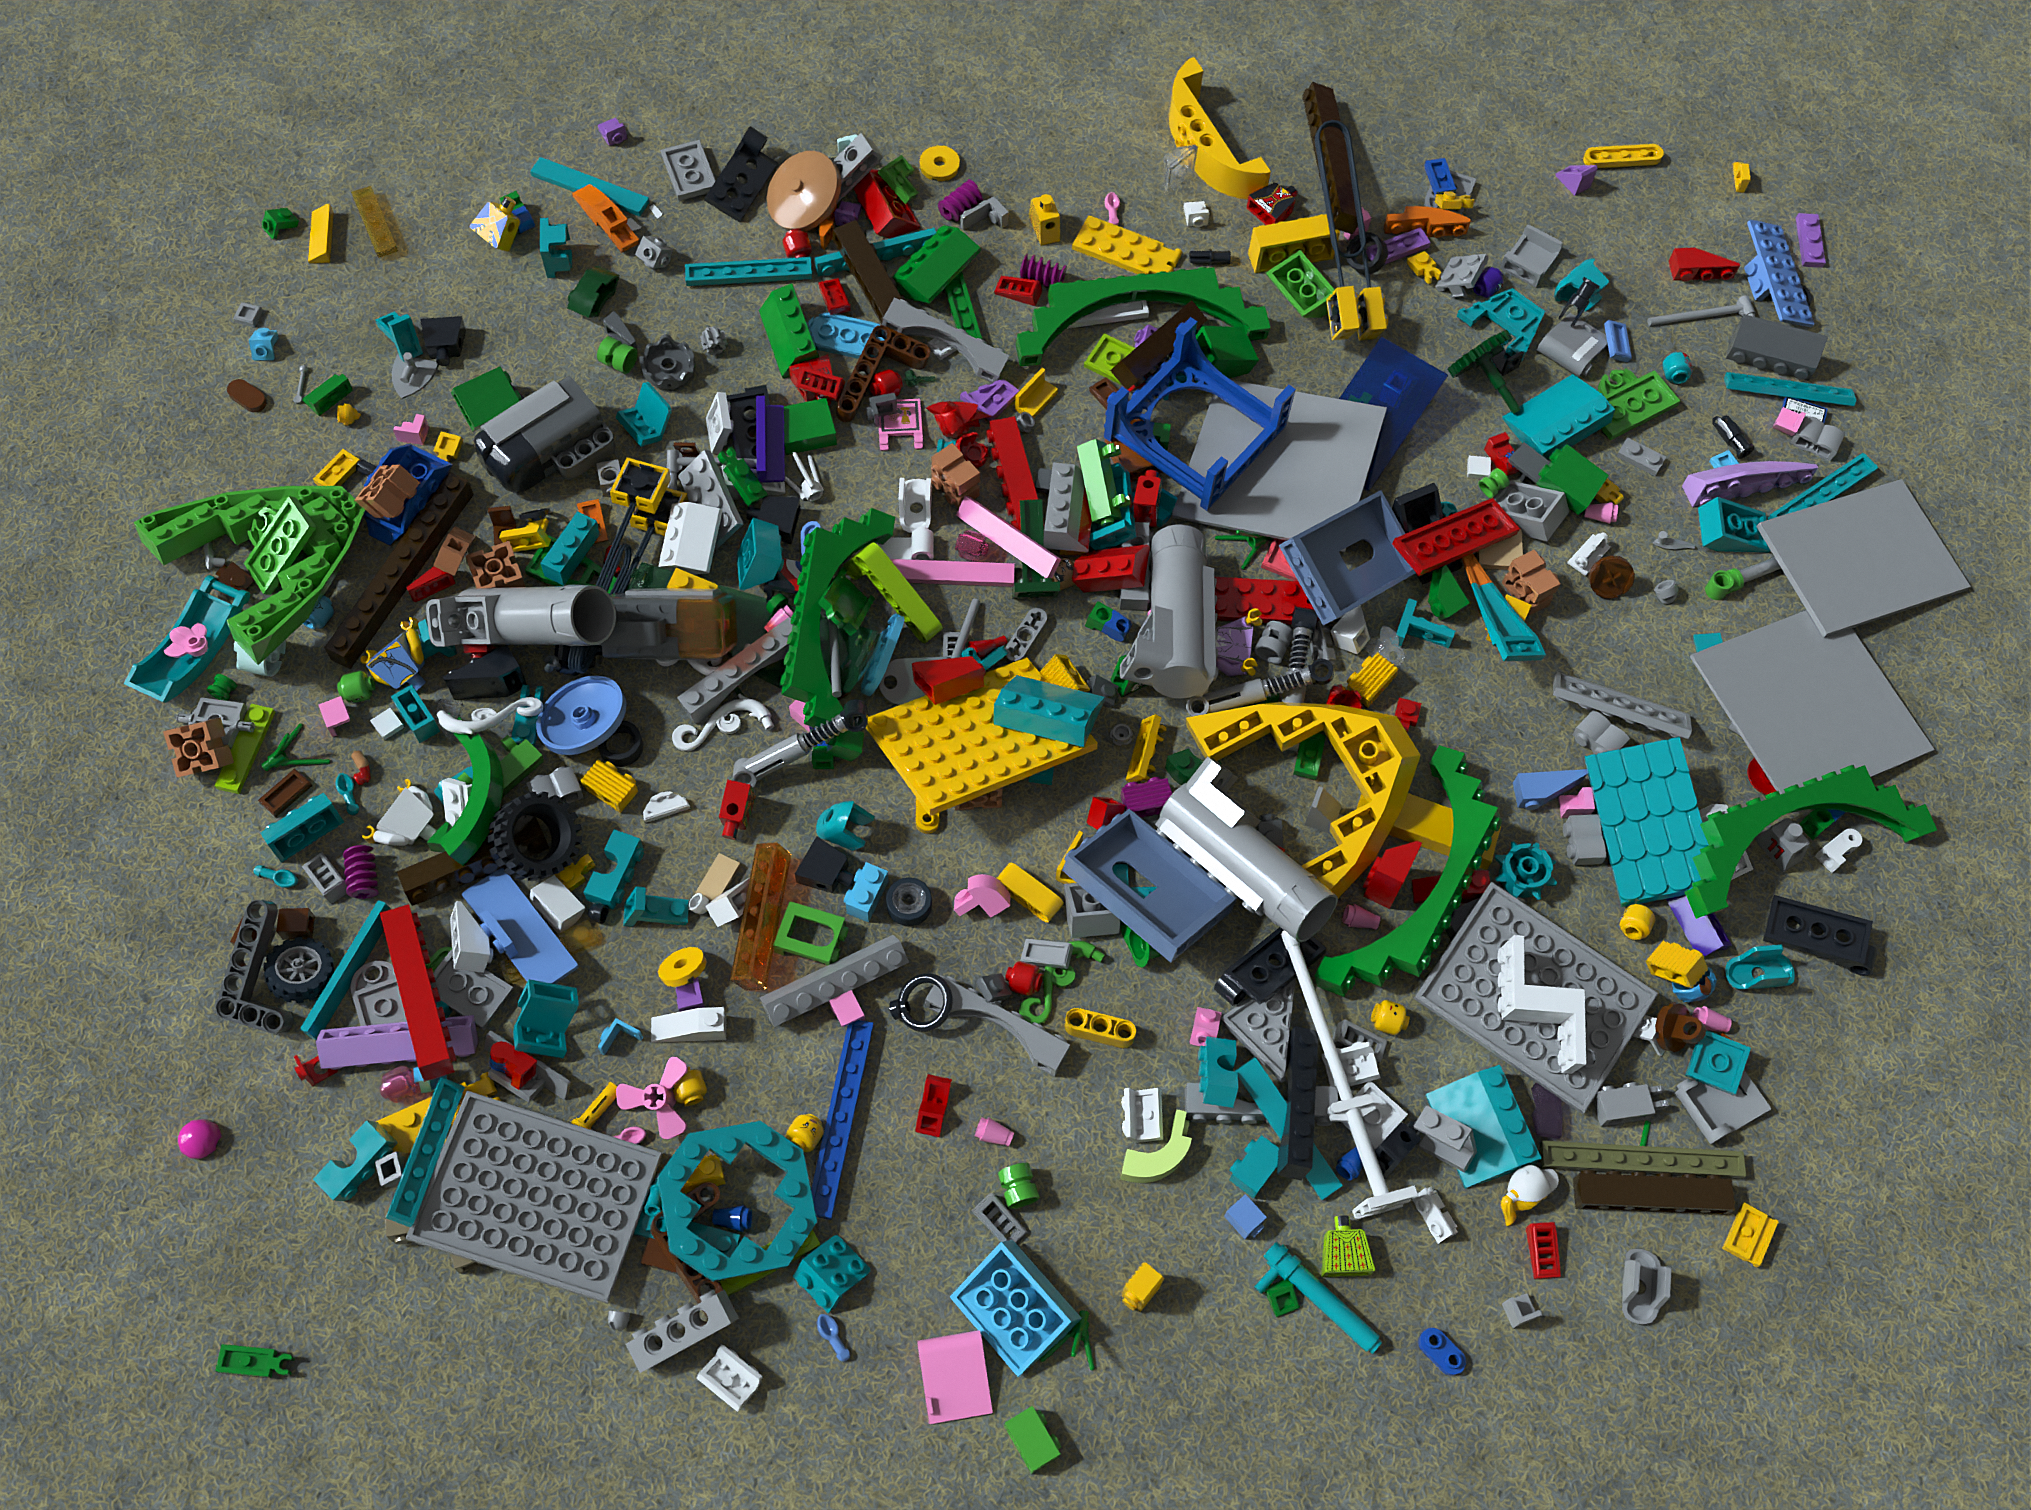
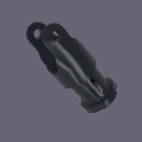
M1583 277V283L1578 291L1572 294L1559 316L1560 320L1570 307L1576 306L1578 311L1571 327L1576 324L1590 303L1589 299L1595 289L1600 287L1586 277Z
M1725 415L1722 418L1715 416L1713 418L1712 424L1728 446L1731 445L1736 451L1738 459H1742L1753 452L1755 446L1746 440L1744 432L1729 416Z

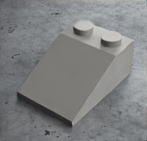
M1509 480L1510 485L1503 490L1500 489L1494 500L1517 526L1522 529V534L1527 537L1548 541L1569 513L1565 493Z

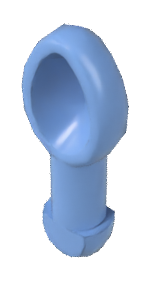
M821 1314L817 1318L819 1334L830 1342L839 1361H847L850 1358V1352L848 1348H845L838 1336L839 1329L836 1321L829 1315Z

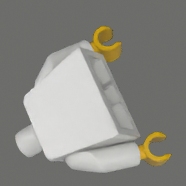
M405 779L407 787H397L400 795L378 822L376 827L378 830L376 831L372 826H367L366 829L372 833L369 836L362 835V838L371 844L378 842L399 846L412 845L419 836L428 841L437 830L428 825L434 813L432 812L433 806L427 793L413 786L409 779Z

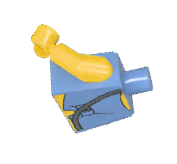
M410 617V626L407 621L401 622L402 629L408 631L406 634L404 632L378 653L375 650H366L368 656H361L360 661L366 664L376 682L392 686L396 689L407 682L417 691L426 683L418 674L425 662L418 631H416L419 628V621L416 618Z

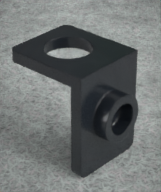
M1504 349L1491 360L1500 374L1504 376L1519 367L1524 353L1520 351L1511 357Z

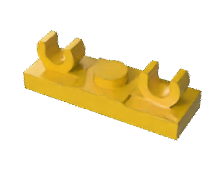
M1154 714L1142 720L1126 781L1146 783L1150 779L1147 776V772L1152 773L1156 770L1154 766L1149 765V762L1155 754V744L1164 740L1158 735V732L1162 733L1167 729L1164 725L1160 724L1162 717Z

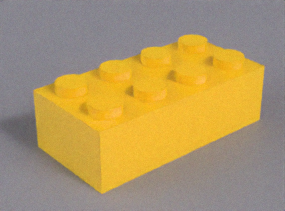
M1327 214L1254 227L1248 251L1254 272L1269 271L1300 250L1311 263L1334 259L1335 251L1331 244ZM1335 229L1338 243L1340 231Z

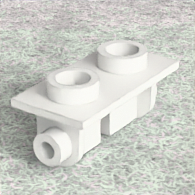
M1604 532L1598 533L1596 536L1592 534L1567 563L1586 576L1594 563L1600 560L1611 548L1607 544L1608 535Z
M1426 1187L1418 1193L1417 1197L1412 1198L1417 1210L1420 1212L1438 1244L1458 1233L1456 1229L1458 1226L1453 1221L1449 1212L1441 1213L1440 1209L1444 1208L1445 1205L1436 1190H1433L1432 1187Z

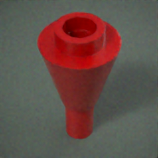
M1003 635L993 640L969 641L967 648H974L976 655L982 660L994 651L995 648L1007 644V639Z

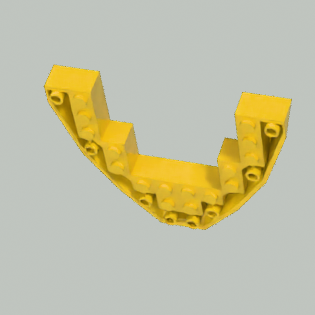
M1275 702L1186 718V727L1205 759L1209 756L1216 761L1269 733L1272 734L1283 752L1322 730L1325 732L1367 801V804L1330 823L1329 831L1338 844L1337 847L1301 866L1309 873L1315 875L1317 880L1338 898L1375 860L1404 806L1421 756L1397 716L1343 705Z

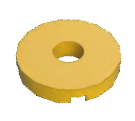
M936 145L923 151L920 156V170L930 180L933 178L943 182L952 179L958 173L960 159L952 148ZM941 161L945 164L942 166H938L935 163Z
M683 948L669 955L661 963L658 974L666 986H682L689 983L688 979L691 977L697 978L703 972L707 960L699 948Z

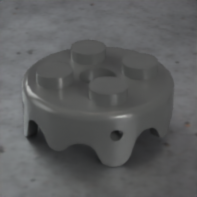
M668 334L662 335L656 343L647 344L644 355L639 357L645 379L657 388L674 389L683 386L692 378L695 372L694 353L685 341L682 343L675 342ZM667 363L674 364L671 368L663 367Z

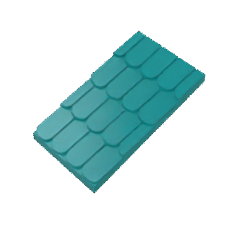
M1680 737L1585 756V764L1621 907L1685 895V891L1693 888L1692 883L1701 880L1692 858L1701 854L1700 849L1709 846L1700 826L1702 819Z

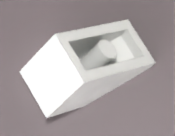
M750 877L719 895L705 907L717 927L740 917L761 900L762 896Z

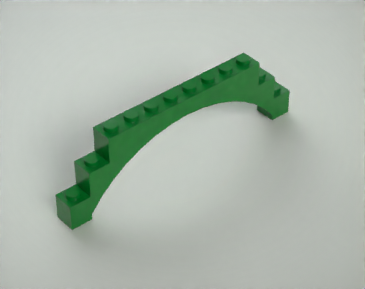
M1200 267L1192 270L1180 269L1173 272L1160 271L1154 274L1141 273L1136 276H1117L1116 278L1108 279L1097 278L1089 281L1077 280L1070 283L1057 282L1051 284L1048 292L1050 307L1042 306L1033 310L1032 324L1034 332L1024 331L1017 333L1015 345L1020 367L1041 365L1042 356L1049 345L1076 321L1106 307L1145 300L1170 302L1180 305H1186L1192 300L1201 311L1222 320L1232 327H1244L1250 341L1267 339L1271 328L1265 306L1245 308L1240 287L1227 286L1219 289L1214 267Z
M871 508L866 514H862L859 522L844 517L838 524L833 526L832 532L816 527L804 539L803 545L806 548L800 561L802 572L797 580L799 590L794 598L796 609L791 617L790 623L793 627L787 640L789 651L784 659L786 669L780 684L783 686L781 695L806 703L803 708V715H805L804 724L814 728L815 726L820 727L821 723L826 724V720L830 722L832 717L835 718L844 710L837 697L832 696V686L824 666L820 644V614L822 607L818 602L843 561L872 542L884 545L893 536L895 516ZM848 730L844 733L840 732L838 736L834 735L832 739L829 738L828 741H825L827 744L826 754L852 762L862 754L864 732Z
M1439 745L1429 763L1432 776L1439 779L1447 793L1453 810L1454 825L1448 861L1433 891L1412 916L1386 936L1368 946L1332 958L1325 956L1314 975L1318 987L1345 997L1347 991L1353 988L1356 978L1382 987L1385 980L1391 977L1393 967L1418 977L1423 969L1426 970L1428 968L1433 949L1436 950L1438 948L1443 930L1449 927L1454 909L1457 910L1461 904L1463 891L1470 887L1474 870L1479 869L1482 855L1485 850H1489L1492 836L1495 831L1497 832L1500 829L1502 823L1498 807L1483 803L1485 790H1483L1482 781L1466 775L1469 764L1467 763L1465 753Z
M1853 764L1840 769L1841 774L1837 775L1833 771L1821 776L1823 780L1818 781L1817 778H1813L1803 782V787L1799 788L1798 784L1785 788V793L1783 794L1775 791L1765 795L1766 800L1761 801L1760 797L1746 802V807L1742 808L1741 804L1726 809L1728 812L1726 814L1718 811L1708 815L1709 820L1701 823L1700 826L1709 846L1700 849L1701 854L1692 858L1701 880L1692 883L1693 888L1684 893L1696 919L1729 907L1726 899L1730 882L1744 851L1764 828L1779 817L1789 813L1812 809H1830L1854 813L1886 826L1900 835L1904 842L1937 831V827L1926 804L1916 807L1914 803L1905 806L1896 785L1886 788L1882 784L1875 787L1866 766L1863 765L1855 768Z

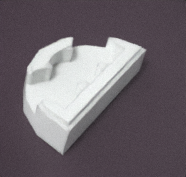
M670 791L661 792L651 797L650 802L646 805L643 811L644 822L648 823L691 808L686 798L673 794Z

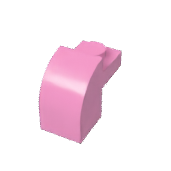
M984 874L975 875L968 878V889H963L956 895L954 911L959 916H962L980 905L991 918L1010 906L1011 893L997 878Z

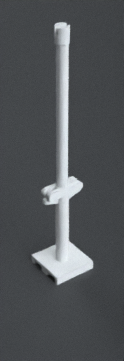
M1283 931L1281 936L1284 945L1289 952L1341 1101L1332 1103L1327 1108V1114L1330 1121L1348 1122L1374 1197L1367 1198L1352 1210L1354 1218L1358 1220L1401 1208L1403 1204L1410 1202L1411 1198L1418 1196L1416 1188L1411 1186L1392 1192L1388 1191L1363 1121L1364 1116L1376 1109L1375 1105L1371 1104L1373 1097L1369 1094L1353 1097L1302 955L1300 943Z

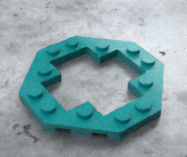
M762 1121L688 1133L657 1177L670 1253L712 1282L786 1268L817 1223L803 1149ZM744 1144H746L787 1173L773 1195L794 1210L767 1250H764L744 1236L729 1258L687 1229V1226L701 1206L680 1192V1190L708 1151H711L730 1165Z

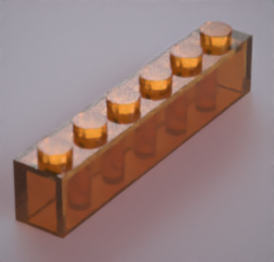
M777 842L756 844L730 977L732 982L744 990H766L774 951L773 944L777 935L792 855Z

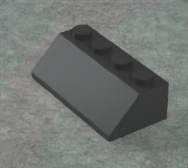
M1744 314L1730 338L1726 359L1809 381L1817 369L1828 336Z

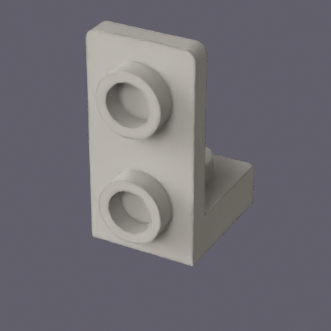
M993 196L988 200L982 201L976 207L966 210L961 215V229L965 230L988 216L994 224L997 223L1002 229L1008 225L1009 212Z

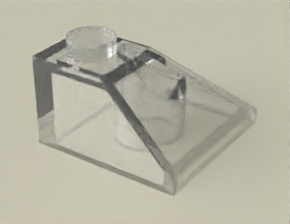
M1198 146L1177 147L1174 151L1165 155L1162 170L1164 195L1170 194L1194 174Z

